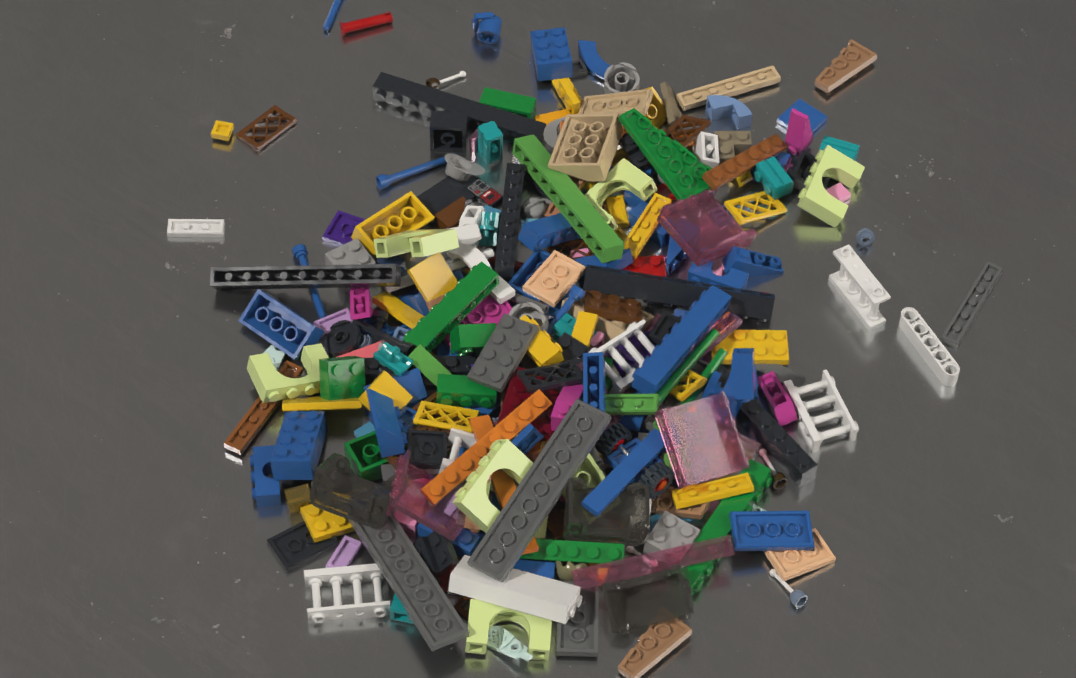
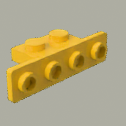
M569 78L552 80V85L566 109L571 114H578L583 100Z

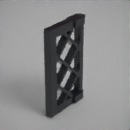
M574 360L526 370H517V376L528 393L536 392L538 389L543 391L583 383V375ZM556 372H560V373H563V374H565V375H564V377H561V376H558V375H555V374H556ZM537 376L546 377L545 381L537 379Z

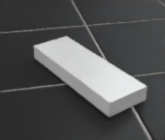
M168 219L167 237L223 238L225 222L224 219Z

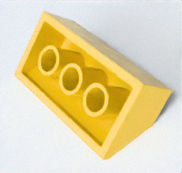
M410 191L355 226L351 238L353 240L358 238L368 253L376 255L373 239L408 230H419L433 221L435 217Z

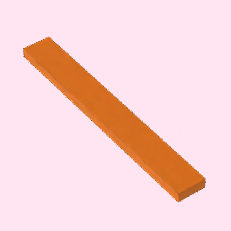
M489 415L474 417L469 420L476 442L494 428ZM498 469L490 475V479L502 510L516 490L514 480L506 472ZM535 536L522 555L538 552L539 547Z

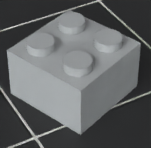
M358 238L325 253L326 265L376 264ZM341 288L344 293L350 290V288Z
M665 510L646 538L643 552L658 561L665 562L675 570L700 533V529Z

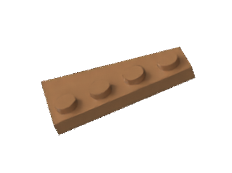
M851 39L848 42V46L840 51V55L831 61V65L826 67L815 79V86L829 93L877 60V54Z
M671 486L665 489V493H661L660 497L652 499L650 514L663 515L666 510L676 517L702 519L710 505V502L676 509L671 497V490H676L677 488Z
M662 607L657 618L653 619L649 624L645 634L639 637L636 646L630 649L618 665V672L626 678H640L692 635V629Z

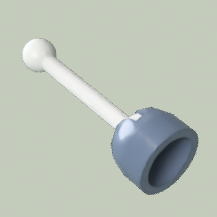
M775 569L769 571L770 576L775 577L791 593L790 601L796 608L803 606L807 602L808 596L802 590L794 591L785 581H782Z

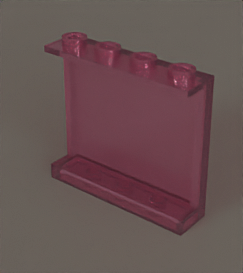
M712 189L705 190L700 194H693L689 198L680 199L673 204H666L660 209V214L657 218V221L697 267L724 257L733 246L743 249L750 247L757 235L754 229L744 232L714 198L718 189L714 191Z
M724 391L671 408L666 407L654 413L679 489L736 473L750 467L748 456L742 446V438L736 428L735 417L732 415L729 407V399Z
M407 450L404 456H399L395 464L397 468L393 474L395 478L391 485L393 489L390 493V506L449 540L454 541L464 528L466 515L459 508L451 516L444 513L446 496L435 506L427 500L420 490L435 477L410 464L411 451Z

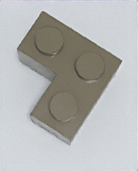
M714 131V134L718 135L719 165L752 146L750 131Z

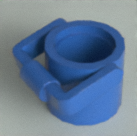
M492 12L475 13L472 19V29L477 34V39L485 44H494L499 41L502 25L501 18Z

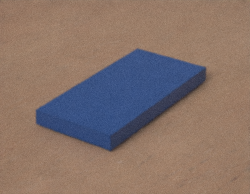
M809 510L730 511L729 518L734 551L813 550L815 547Z

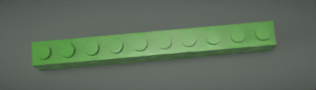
M534 134L515 138L513 155L521 164H525L526 171L601 263L621 259L624 250L623 240L618 237L604 217L598 213L577 185L569 178L568 174L548 168L551 154L545 149L541 141Z

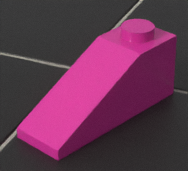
M793 108L789 118L785 144L788 146V152L793 155H799L802 150L806 151L813 141L809 116Z
M369 287L350 288L351 320L371 317L373 315V304Z
M774 371L757 377V383L780 426L797 420L793 403Z
M574 384L562 388L551 414L552 431L557 429L576 399L582 400L583 384Z

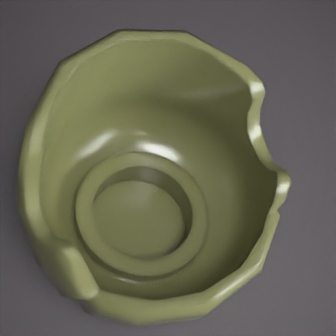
M571 561L567 563L555 562L556 573L563 581H578L585 577L588 571L587 564L585 563L574 565Z

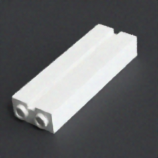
M467 555L463 556L450 574L449 592L566 624L570 617L573 618L576 607L579 608L582 602V596L580 595L581 587L514 568H512L505 581L500 582L470 567L467 561L471 556Z

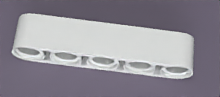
M912 307L904 308L901 311L899 327L943 385L948 387L956 385L960 372L957 362L917 310Z

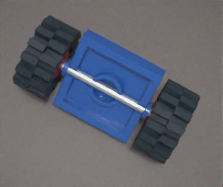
M619 422L613 423L612 427H607L608 430L603 431V435L599 437V440L596 442L597 445H595L597 451L606 458V462L613 469L641 442L637 437L632 440V433ZM656 457L630 485L633 487L637 485L638 489L649 499H655L660 497V494L665 493L664 490L670 487L669 484H672L675 473L659 457Z

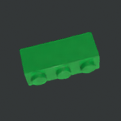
M485 87L479 103L533 119L536 112V98Z
M438 374L436 403L464 407L495 408L496 390L468 380L467 375Z

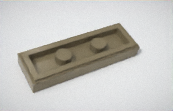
M666 82L660 84L668 123L672 125L681 116L674 89Z

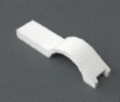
M461 243L459 248L447 252V255L453 261L457 258L462 259L470 269L475 265L477 266L481 261L491 268L486 257L474 246ZM499 276V284L489 294L499 304H502L515 296V290Z

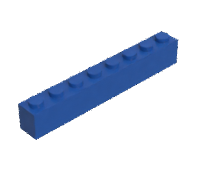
M713 285L708 290H704L699 297V301L695 300L690 307V311H686L683 314L681 322H676L671 333H667L664 336L662 344L655 346L651 357L647 356L642 363V367L636 368L632 375L634 378L632 387L643 394H656L727 310L732 296Z

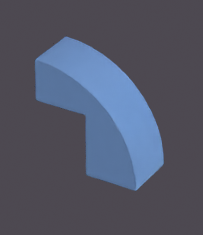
M707 96L706 109L711 121L732 117L737 129L751 127L752 113L745 104L728 96Z

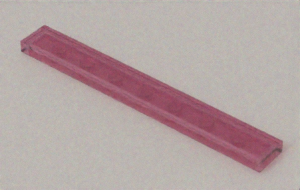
M725 535L574 569L571 572L574 585L581 587L582 590L735 554L731 535Z

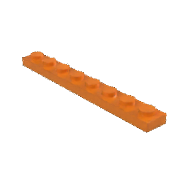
M538 389L425 485L420 492L435 506L478 468L479 461L491 450L490 446L494 441L498 439H508L511 441L529 423H532L552 405V402Z

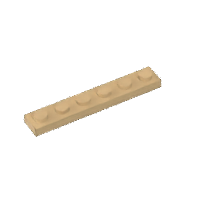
M772 65L678 93L676 99L683 111L705 105L707 96L723 95L732 97L779 83L781 77Z

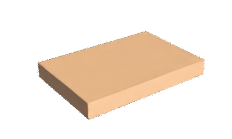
M554 250L527 280L522 290L555 307L571 286L586 272V267Z
M816 528L812 529L815 545L813 550L763 551L782 581L835 562L836 557Z

